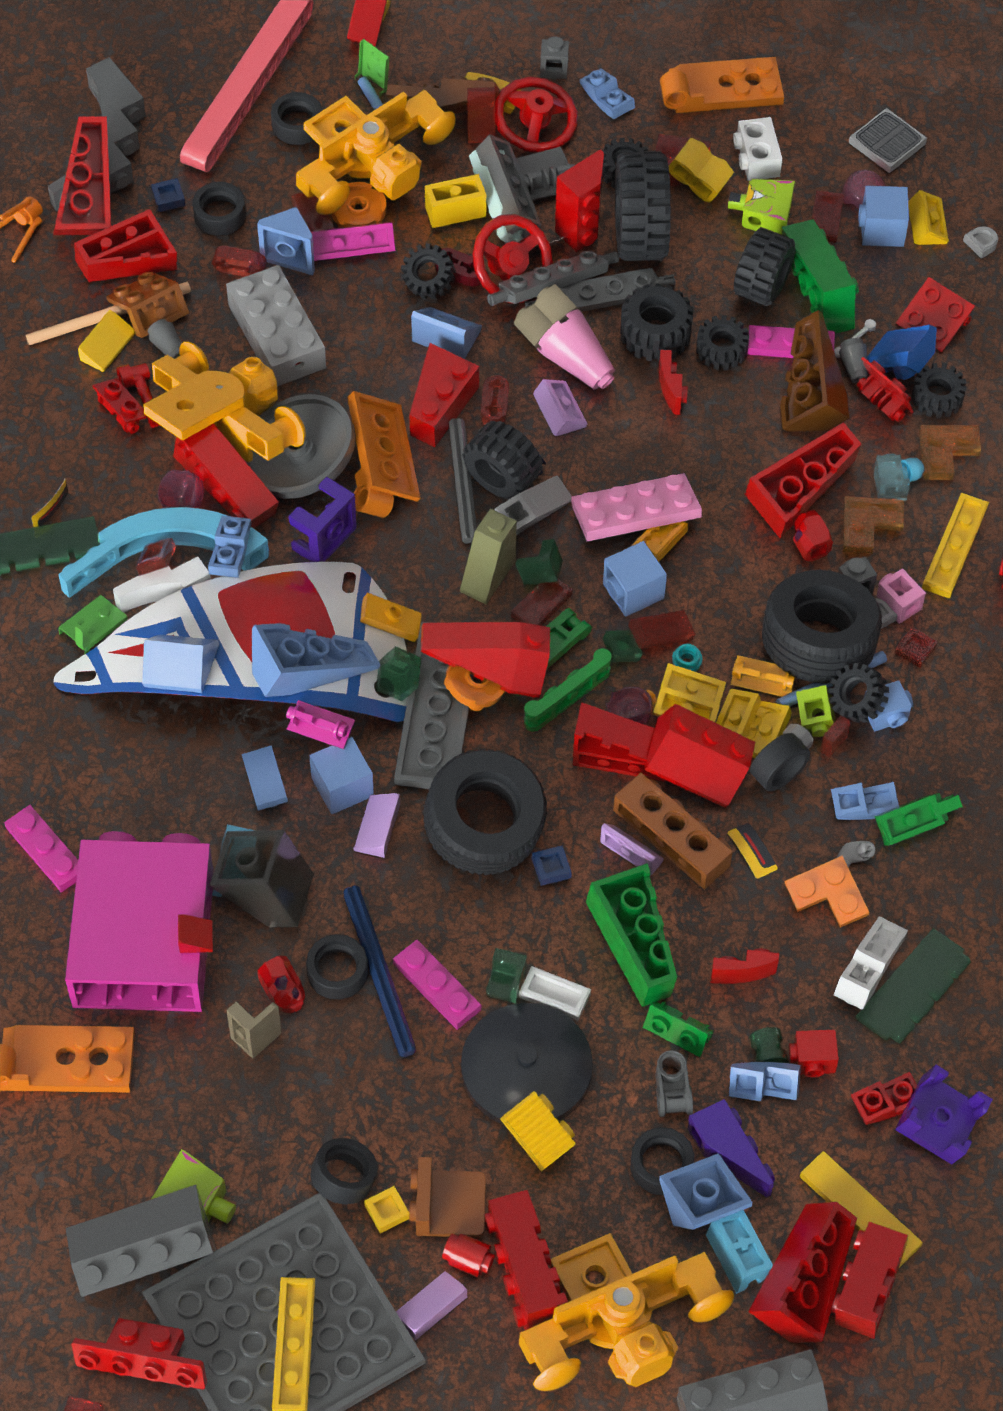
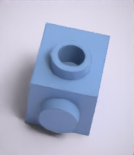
M899 680L885 685L889 687V693H884V696L889 699L888 703L882 702L880 705L885 708L883 712L876 710L877 718L872 719L868 717L874 732L887 727H899L909 719L913 700L908 690L904 691Z

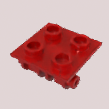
M928 277L896 324L903 329L924 325L936 327L935 349L943 353L962 325L966 327L972 319L970 313L975 308V305Z
M862 357L861 360L870 376L867 379L863 377L858 381L857 387L859 392L869 401L871 400L873 405L877 404V408L892 421L900 422L905 417L906 413L904 411L906 409L912 414L914 411L909 403L912 399L905 392L907 389L896 378L891 381L885 375V369L878 362L873 360L870 363Z

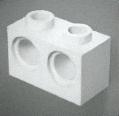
M771 117L738 121V130L733 134L735 149L740 150L739 166L741 170H745L747 180L780 177L782 155Z

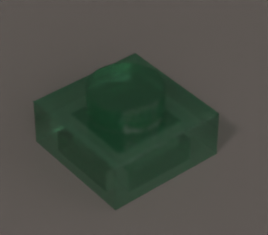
M634 629L606 631L602 638L606 649L611 653V663L639 661L643 654Z

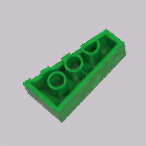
M814 219L783 226L782 235L795 241V255L791 270L794 277L798 276L803 296H809L812 305L810 307L811 313L818 310L821 311L827 330L835 331V334L855 329L856 294L859 293L858 283L848 273L845 262L840 261L834 245H830L827 241L824 230L818 227Z
M648 863L591 882L586 899L590 912L642 1007L671 997L677 980L669 943L666 941L663 931L664 923L662 916L659 915L656 904L654 886L652 887Z

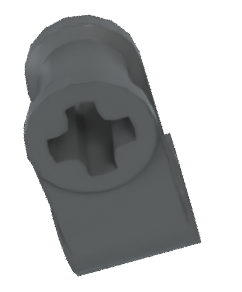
M666 1051L659 1056L655 1073L659 1117H665L667 1113L680 1112L692 1115L693 1098L691 1086L689 1085L686 1059L677 1051ZM673 1066L679 1072L672 1075L666 1073L663 1068Z

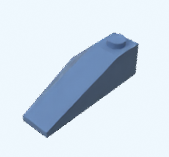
M281 623L254 625L252 628V674L265 697L296 694L370 672L380 667V663L367 641L339 635L326 638L317 636L316 631L306 629L302 633L290 630V625Z

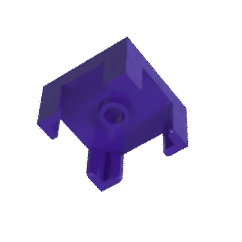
M327 476L318 487L335 500L325 506V510L320 516L316 518L301 507H297L289 515L290 525L307 535L309 543L303 539L293 540L291 542L292 550L310 562H325L357 528L355 494Z
M934 1065L922 1075L895 1130L952 1165L967 1153L972 1143L968 1139L976 1120L987 1112L993 1099L980 1091H977L970 1098L966 1097L942 1082L948 1077L949 1072L938 1065Z

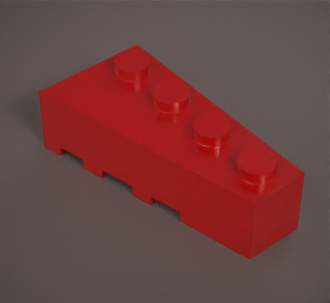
M107 116L78 117L53 235H93L111 227Z
M214 423L183 441L176 437L173 457L231 517L251 519V527L254 529L276 514L279 501Z
M528 1190L488 1200V1213L484 1214L486 1228L489 1234L495 1233L497 1244L493 1245L498 1265L504 1263L507 1275L503 1276L507 1295H514L517 1304L516 1307H513L517 1327L523 1326L524 1330H527L552 1319L554 1308L567 1303L568 1300L565 1292L561 1293L560 1278L556 1267L548 1268V1265H551L549 1248L544 1238L539 1239L538 1234H541V1227Z
M838 1202L806 1204L748 1312L790 1343L822 1342L857 1217Z

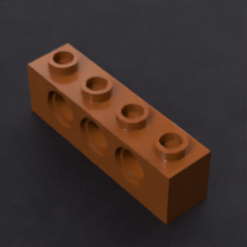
M640 773L615 795L613 811L704 890L731 866L733 851L724 839L717 838L708 831L707 826L699 818L694 819L686 812L680 801L675 798L671 799L665 794L661 786L654 779H648ZM648 807H654V808H656V809H658V810H657V811H649V810H647L646 808H648ZM670 827H678V828H680L681 830H679V831H672V830H670L669 828H670ZM698 846L703 848L704 850L695 851L692 849V847Z

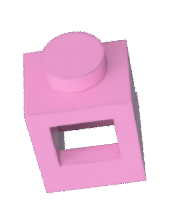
M903 568L894 574L889 573L880 580L877 597L885 601L897 614L896 621L899 624L922 610L926 592Z

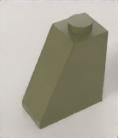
M490 508L475 530L460 588L461 593L484 604L488 603L516 562V520Z

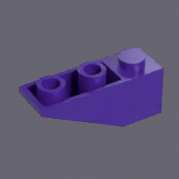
M725 1099L690 1115L687 1129L703 1157L708 1158L719 1153L737 1179L766 1198L771 1196L775 1181L774 1174L767 1163L762 1164L757 1155L758 1147L752 1136H746L742 1130V1121L735 1108L730 1109Z

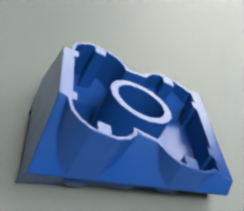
M931 325L887 331L869 353L867 360L870 363L873 360L878 362L885 369L886 373L894 372L897 379H909L916 373H919L934 355L937 328Z

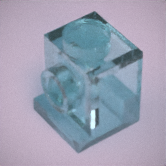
M896 454L877 455L874 468L877 501L907 500L910 479H908L907 467L902 466L901 456Z

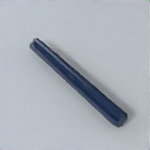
M357 885L347 887L343 891L344 899L359 942L365 949L368 967L398 1053L401 1057L413 1055L416 1052V1046L360 887Z

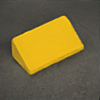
M919 190L908 201L914 243L917 245L947 244L949 239L942 198Z
M108 310L79 346L80 361L105 372L135 335L134 328L115 312Z

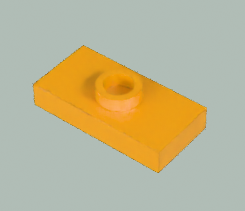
M682 521L649 528L632 546L644 541L659 562L687 533L688 523Z
M367 592L362 600L360 622L415 642L419 636L421 613Z

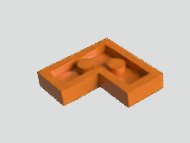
M843 856L784 881L797 912L827 900L840 928L869 915V910Z

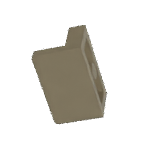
M237 1002L226 1010L231 1039L253 1059L281 1034L279 1007L274 1002L255 1018Z

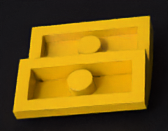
M668 663L652 715L659 717L671 706L678 704L715 722L726 682Z
M730 689L716 723L755 741L752 758H756L761 750L770 742L783 735L792 712L790 706L761 701L758 693Z

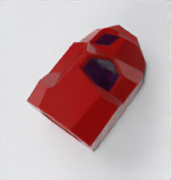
M815 510L800 513L794 522L796 533L793 541L804 560L813 562L825 557L832 550L833 541L829 529Z
M278 955L265 962L257 970L258 979L271 1002H274L279 1007V1010L285 1013H294L300 1010L305 999V992L289 959L286 956Z

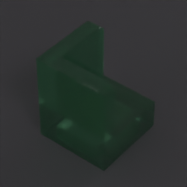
M549 539L543 540L539 556L518 558L515 565L524 585L558 581L563 560L555 540Z
M395 646L379 660L380 667L378 668L376 683L377 691L403 701L418 688L421 657Z
M496 948L492 958V972L486 988V996L516 1004L527 970V956Z

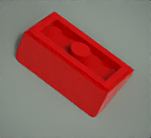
M387 0L355 1L347 34L349 41L360 43L361 40L365 39L376 47Z

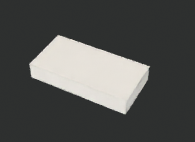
M531 966L519 991V998L531 1003L549 1006L579 1021L591 995L590 988Z

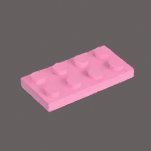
M685 473L571 497L572 508L587 541L702 517V508Z

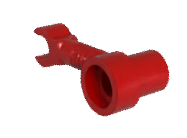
M146 363L135 366L126 364L116 367L117 378L125 388L136 387L143 404L153 399L146 383L147 380H150V372ZM147 418L151 428L161 426L151 418Z

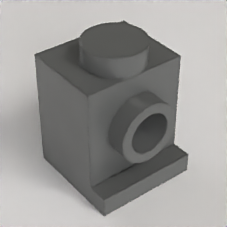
M557 36L550 37L548 40L542 39L540 78L567 79L569 41H564ZM546 63H562V68L546 67Z
M866 556L852 558L839 567L838 573L857 580L873 595L877 574Z

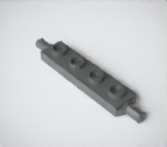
M584 251L578 256L561 259L557 263L546 267H538L534 271L522 275H514L508 280L499 282V291L488 294V303L491 306L504 301L517 304L537 297L541 290L554 284L562 288L608 272V265L619 262L618 253L613 251L602 256L597 255L593 251Z
M652 268L582 280L560 289L581 312L621 305L625 303V298L628 294L632 295L633 290L636 288L642 290L643 285L649 284L650 287H653L655 284H661V287H667V285L675 286L676 281L674 274L657 277ZM536 300L525 301V307L531 306Z

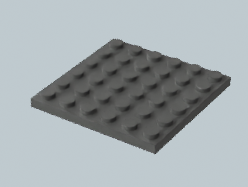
M320 1193L142 1292L159 1325L183 1329L185 1340L177 1356L204 1362L207 1385L205 1389L197 1390L209 1411H272L281 1277L315 1278L316 1281L308 1411H345L425 1364V1358L330 1204Z

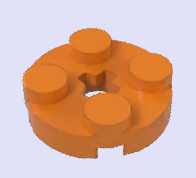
M366 182L348 183L350 191L347 200L337 211L331 213L333 220L338 224V228L382 223L386 216V198L383 192L372 189V185ZM356 204H361L363 209L356 210L354 208Z
M448 666L444 679L445 687L456 700L469 706L473 711H481L484 707L494 705L505 692L500 689L501 685L486 678L483 681L481 680V683H475L470 674L474 676L475 673L460 666Z

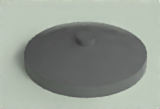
M304 394L290 397L273 405L260 416L264 421L271 424L275 421V410L278 407L286 406L300 416L306 430L305 441L300 447L290 445L284 449L283 453L269 461L252 450L253 461L249 463L245 461L276 498H299L319 491L318 485L327 476L335 480L345 469L352 457L356 442L354 424L348 413L338 402L323 395Z

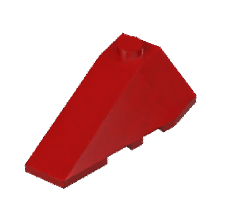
M523 622L423 623L421 626V652L452 667L460 666L475 673L473 677L482 681L486 678L501 685V690L508 693L539 698L550 656V627Z

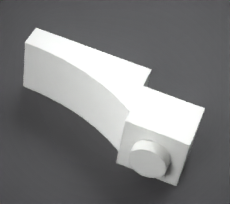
M198 556L172 570L165 561L113 589L115 604L124 613L141 605L159 601L184 588L211 580V577Z
M879 916L841 975L834 996L863 1010L875 992L888 965L903 943L908 930Z

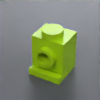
M826 685L796 692L801 724L804 728L808 729L812 736H825L830 733V728L837 727L834 709L832 708L833 705L829 702V698L832 695L828 693ZM819 712L824 713V715L815 717V715Z

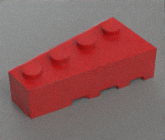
M843 422L751 477L745 496L776 535L781 538L794 525L800 513L806 512L855 462L861 443Z

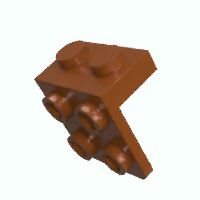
M418 1157V1169H411V1189L417 1190L416 1201H410L409 1221H416V1236L450 1237L452 1233L458 1236L462 1233L469 1237H481L484 1234L485 1174L478 1171L432 1170V1157Z

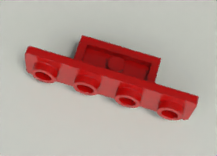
M118 1318L106 1343L75 1338L71 1344L76 1366L87 1370H99L115 1373L120 1376L126 1375L148 1379L153 1382L159 1381L180 1385L186 1388L205 1389L207 1385L203 1361L177 1356L185 1340L183 1329Z

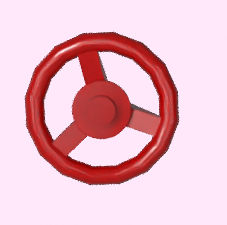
M531 76L516 79L503 87L500 94L494 100L493 118L499 133L511 145L523 151L538 153L562 147L571 140L577 129L578 112L572 97L560 85L548 79ZM529 87L539 88L532 91H517ZM506 101L520 108L519 119L528 128L527 140L517 136L507 126L504 119V105ZM567 112V125L562 134L554 140L538 142L540 130L545 129L550 124L552 115Z
M517 214L499 215L486 222L476 236L472 253L474 271L482 287L490 294L498 292L499 287L491 281L485 269L483 255L488 260L490 271L494 275L499 276L503 281L525 272L529 264L528 252L537 244L541 251L542 267L553 264L551 246L544 232L534 222ZM516 225L530 233L521 241L505 243L501 248L487 240L493 231L502 226Z

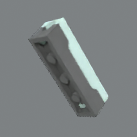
M488 135L476 150L469 155L474 174H479L485 189L486 203L490 216L493 219L499 215L517 214L530 219L540 228L542 224L510 142ZM516 225L502 226L497 229V235L500 240L507 243L512 241L519 242L530 235L526 229Z

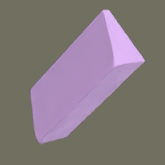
M547 379L541 381L533 394L553 435L559 436L585 428L588 424L567 382Z
M400 794L370 795L354 851L385 858L400 807Z
M606 823L602 825L600 842L636 867L648 863L650 875H652L663 862V857L618 827Z
M444 1271L398 1309L396 1313L409 1334L416 1341L467 1298V1289Z

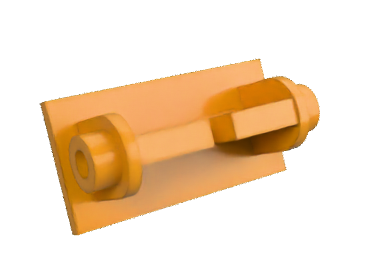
M737 655L730 685L783 697L792 692L795 677L790 675L789 672L782 670L777 664Z

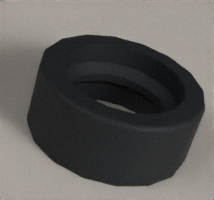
M292 92L281 96L272 105L271 123L274 134L281 141L288 144L301 145L310 143L314 139L304 130V124L290 125L281 119L288 113L295 111L305 112L313 117L323 111L320 102L314 96L303 92Z
M222 181L211 182L202 186L194 195L192 200L194 220L199 229L207 234L216 236L228 235L237 231L244 224L246 219L245 198L241 190L235 185ZM215 201H226L236 206L231 213L225 216H212L203 211L208 204Z
M786 733L770 742L761 750L751 765L750 773L767 791H775L788 784L803 770L810 759L811 752L794 733Z
M333 934L321 938L313 944L307 954L306 969L309 983L318 994L329 999L340 1000L353 996L361 990L367 980L368 959L365 949L357 940L347 935ZM331 953H346L355 959L356 971L354 975L346 980L329 981L319 974V961Z
M657 1127L647 1130L637 1138L632 1147L630 1169L634 1180L642 1189L652 1194L664 1195L659 1181L660 1177L648 1173L644 1168L643 1155L646 1150L656 1145H668L680 1153L682 1167L694 1163L695 1153L691 1142L682 1133L672 1128Z
M336 1138L329 1140L321 1146L311 1166L310 1177L314 1188L324 1198L334 1203L353 1204L361 1201L368 1195L377 1177L378 1164L374 1154L364 1144L353 1139ZM337 1159L347 1161L361 1172L363 1179L352 1183L341 1181L328 1171L326 1162Z

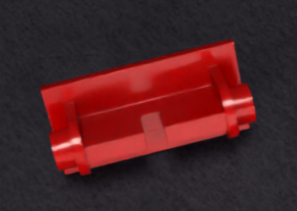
M117 378L92 386L97 392L98 402L103 404L112 415L117 414L116 420L121 424L125 432L136 433L140 427L138 425L139 420L148 418L144 414V408Z

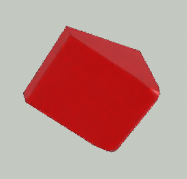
M178 914V946L180 953L213 952L212 920Z

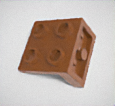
M154 272L143 273L138 276L137 281L131 284L120 285L113 290L112 294L106 296L109 303L127 310L136 336L140 338L149 335V327L160 319H166L172 323L189 314L178 282Z

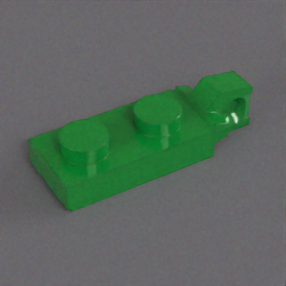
M940 793L929 794L875 816L884 845L889 846L945 824L944 821L949 820L947 813L963 806L959 795L954 796L952 794L941 798Z

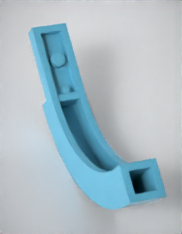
M175 507L155 509L124 518L98 533L100 545L89 549L86 555L75 563L68 564L59 573L61 589L70 598L125 558L147 549L169 545H186L213 551L215 547L214 536L221 516L227 515L205 509ZM252 527L250 528L247 549L241 568L244 571L253 569L269 557L268 540Z

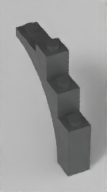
M109 57L86 68L89 88L99 103L102 112L101 116H107L111 194L134 182L131 163L125 156L131 155L140 149L138 131L132 123H136L146 117L142 95ZM66 175L48 185L50 202L56 211L59 209Z

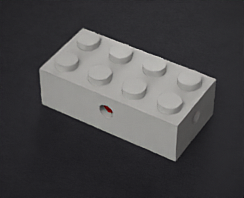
M279 265L226 284L228 305L256 357L260 358L261 362L273 370L277 386L326 368L325 346Z

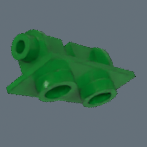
M657 1001L654 1004L651 1003L643 1028L701 1057L706 1042L710 1041L714 1031L709 1029L710 1025L703 1024L690 1016L687 1020L682 1019L683 1013L670 1007L664 1001L661 1004Z

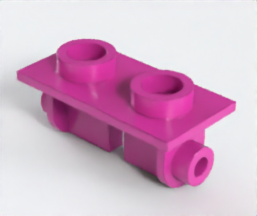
M299 700L295 707L290 706L288 708L286 717L291 719L287 730L341 749L345 748L355 723L354 719Z

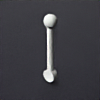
M872 319L866 320L864 327L852 338H861L866 332L874 331L876 322ZM840 347L834 349L837 358H841L839 355Z

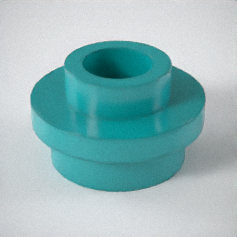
M683 644L673 652V665L694 672L702 665V654L692 644ZM683 659H690L691 662L683 661Z

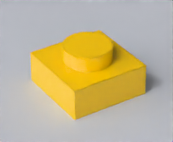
M395 1186L364 1201V1205L380 1234L409 1219V1211Z

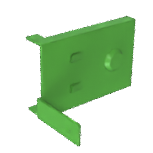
M363 39L360 41L358 73L354 79L361 74L367 77L368 80L370 79L383 89L379 95L381 97L387 92L389 56Z
M100 595L59 626V635L63 632L76 642L78 647L85 650L86 654L90 651V648L128 620V617L105 597Z

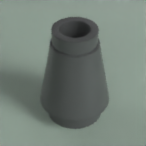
M160 319L153 323L148 329L149 340L165 355H169L173 359L180 356L179 348L182 342L173 323L168 322L166 319Z
M851 338L843 341L840 344L839 355L851 378V382L858 383L863 377L867 379L868 371L861 360L862 357L867 359V345L863 344L861 338Z

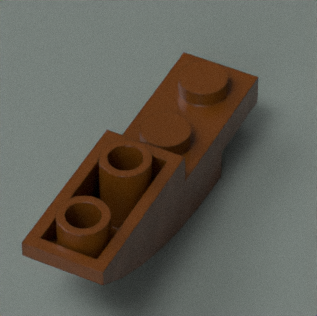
M453 75L451 78H442L441 88L433 84H424L423 87H417L407 82H397V85L388 84L386 95L391 100L404 91L407 94L408 101L421 91L426 90L437 101V105L444 112L451 111L457 114L496 99L501 90L496 82L490 78L480 77L477 80H467L466 77Z

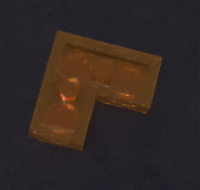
M979 425L920 426L921 456L925 467L923 472L924 480H953L955 473L953 456H980Z
M845 496L843 509V552L873 554L874 529L903 531L904 500Z

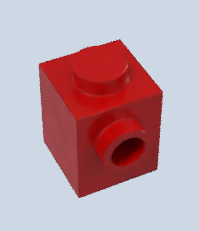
M835 1030L796 1031L794 1043H789L788 1056L790 1063L801 1065L800 1075L805 1074L807 1077L814 1078L836 1072L839 1058Z

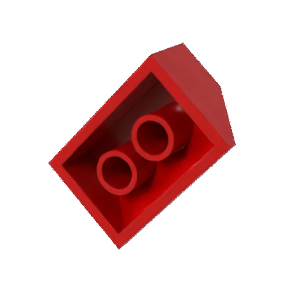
M601 149L557 176L555 232L576 252L585 246H590L598 238L604 152Z
M674 704L657 719L644 770L726 808L750 768L756 742L678 704Z

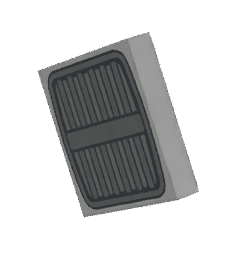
M887 108L849 138V144L888 173L896 169L926 145L927 137Z

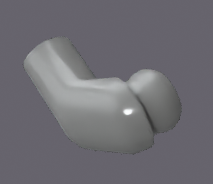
M870 841L846 843L836 858L843 856L849 868L851 863L866 861L873 857L875 846Z

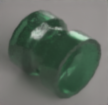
M762 1028L749 1036L751 1047L757 1053L754 1057L755 1062L788 1063L787 1052L781 1048L783 1037L779 1028Z

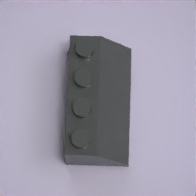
M197 1185L66 1228L71 1266L81 1297L213 1254L217 1250Z
M812 1349L681 1386L678 1389L676 1400L680 1411H829L823 1380Z

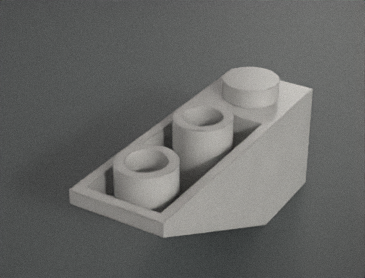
M557 475L517 494L494 510L517 521L516 535L570 503L572 496Z

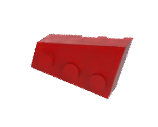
M150 209L74 243L75 261L88 282L136 276L146 272L158 273L177 270V252Z
M429 343L409 414L410 436L432 447H436L449 429V421L458 417L478 390V365Z
M581 702L574 733L572 765L635 777L642 773L648 779L664 782V779L644 770L655 728Z
M870 1221L865 1231L859 1230L853 1249L858 1250L854 1262L848 1261L842 1278V1281L846 1283L842 1293L836 1294L831 1312L835 1314V1325L875 1339L907 1246V1234Z

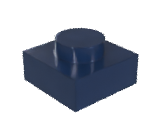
M178 178L151 184V191L158 212L186 206Z
M563 845L532 853V861L541 886L571 878L572 872Z

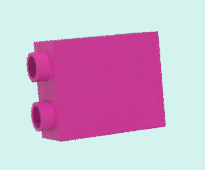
M119 831L103 833L99 836V840H81L65 977L72 1008L202 1012L207 952L180 953L178 946V914L210 920L214 881L210 844L200 843L196 837L183 833L167 835L163 838L162 842H139L134 836Z

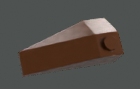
M818 310L796 322L790 352L794 358L791 371H787L785 381L789 382L787 395L782 396L780 404L782 429L785 431H827L850 419L847 392L823 314Z

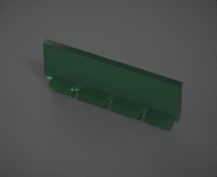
M91 516L0 534V575L11 573L9 564L15 563L17 572L39 568V558L44 557L46 566L70 562L68 554L70 552H74L76 560H79L86 555L89 549L100 545L95 517Z
M933 928L869 1000L863 1010L861 1009L856 1015V1020L886 1041L891 1037L897 1043H902L915 1028V1024L912 1021L919 1023L935 1005L933 1000L938 1001L954 983L953 978L957 979L971 963L970 958L963 954L965 949Z

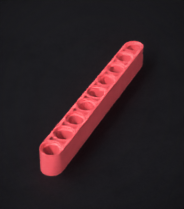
M280 0L184 144L180 155L182 164L204 172H209L310 19L314 4L312 0Z

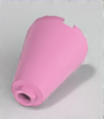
M573 310L566 314L569 318L566 322L561 324L558 320L540 339L538 344L541 347H538L537 350L591 388L597 389L600 387L604 389L614 380L613 373L615 369L580 310Z

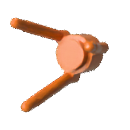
M31 196L26 197L22 202L0 215V229L13 219H16L21 225L31 224L12 257L13 263L17 262L35 229L43 222L39 217L43 213V208Z

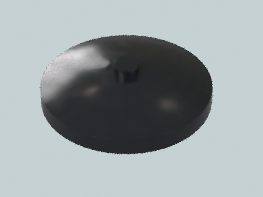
M512 1004L489 1013L471 1030L462 1050L461 1074L469 1098L483 1114L503 1125L504 1123L500 1118L533 1091L538 1096L544 1094L554 1107L551 1113L558 1121L564 1119L583 1101L592 1077V1053L582 1030L564 1013L541 1004Z

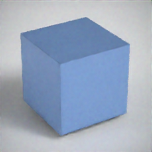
M865 186L863 203L859 206L858 225L862 231V245L904 247L909 222L908 187Z
M644 541L605 558L603 585L625 617L664 599L667 574Z
M353 737L348 738L344 749L331 745L309 755L311 778L331 815L369 799L370 795H374L373 773Z

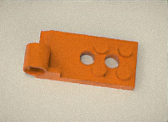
M776 57L679 64L674 68H670L669 72L660 78L664 105L669 109H675L676 113L783 105L784 94ZM754 80L759 84L750 85L747 81ZM727 82L732 84V86L723 87L720 84Z
M353 391L347 399L351 420L355 428L356 445L361 469L355 474L357 488L354 491L356 511L385 518L392 510L394 496L416 502L421 499L401 404Z
M15 1025L4 1028L2 1044H0V1091L130 1093L135 1040L134 1027ZM70 1052L75 1055L74 1061L68 1065H62L57 1062L58 1057L63 1053ZM97 1053H104L108 1056V1060L102 1065H94L90 1062L92 1056Z

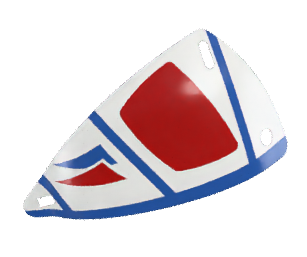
M304 562L241 571L239 578L221 576L168 595L134 615L97 647L61 669L54 677V685L61 691L77 694L137 692L297 704L299 700L314 706L342 709L402 722L405 718L411 676L404 638L360 622L362 600L367 592L387 600L371 576L362 567L354 563ZM347 572L356 575L355 588L352 593H346L342 590L344 574ZM281 623L290 625V630L302 633L306 629L315 630L317 636L326 638L339 635L367 641L378 659L380 667L370 672L296 694L265 697L252 674V628L254 625ZM160 634L218 640L219 647L203 693L144 687L142 684L144 640ZM76 672H96V677L91 681L74 682ZM377 680H386L391 685L392 694L390 697L384 698L376 693L374 684Z

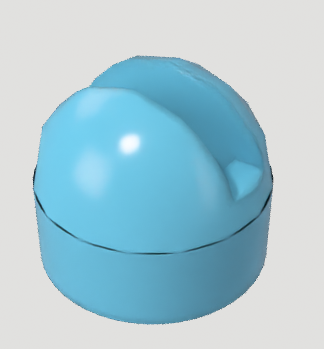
M907 458L900 461L899 472L905 482L916 481L922 477L925 467L918 458Z

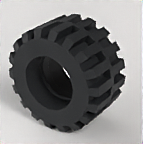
M760 227L749 239L738 263L734 278L735 294L765 306H769L780 294L792 267L795 255L794 239Z
M647 284L643 285L642 290L639 288L633 290V294H628L625 298L621 312L620 334L623 344H626V349L629 352L635 351V356L638 358L644 356L647 361L658 359V362L660 360V350H672V359L676 357V353L681 354L684 352L685 346L688 347L692 333L693 307L690 306V300L688 297H683V292L680 290L674 291L673 287L669 285L661 287V284H655V286L650 287ZM659 320L665 322L666 324L654 325L648 323L647 321Z
M501 421L487 422L463 449L462 457L465 461L464 464L472 477L489 492L500 498L504 497L507 500L525 491L543 470L542 458L539 456V452L533 443L522 432Z

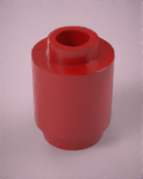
M452 1233L443 1250L442 1259L447 1260L449 1266L479 1278L482 1272L488 1274L494 1262L495 1254L490 1253L492 1246L462 1233L459 1236Z

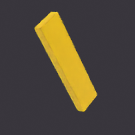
M964 493L960 494L924 579L923 590L950 599L986 514L989 502Z
M824 1151L800 1173V1178L826 1202H838L857 1217L855 1229L858 1232L859 1230L865 1231L870 1221L907 1234V1246L899 1268L922 1246L923 1242Z
M281 1277L272 1411H308L315 1278Z

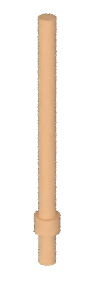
M188 282L179 284L183 295L191 292ZM114 305L26 334L25 336L30 346L99 323L108 310H112L119 316L128 312Z

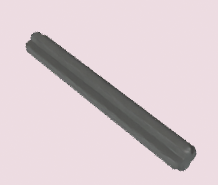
M453 418L449 421L461 537L462 542L468 544L473 541L477 524L471 474L466 468L462 457L463 449L467 445L465 421L462 418Z

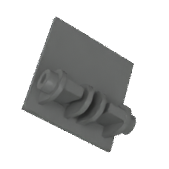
M561 147L516 158L532 201L556 195L557 176L575 165L568 163Z

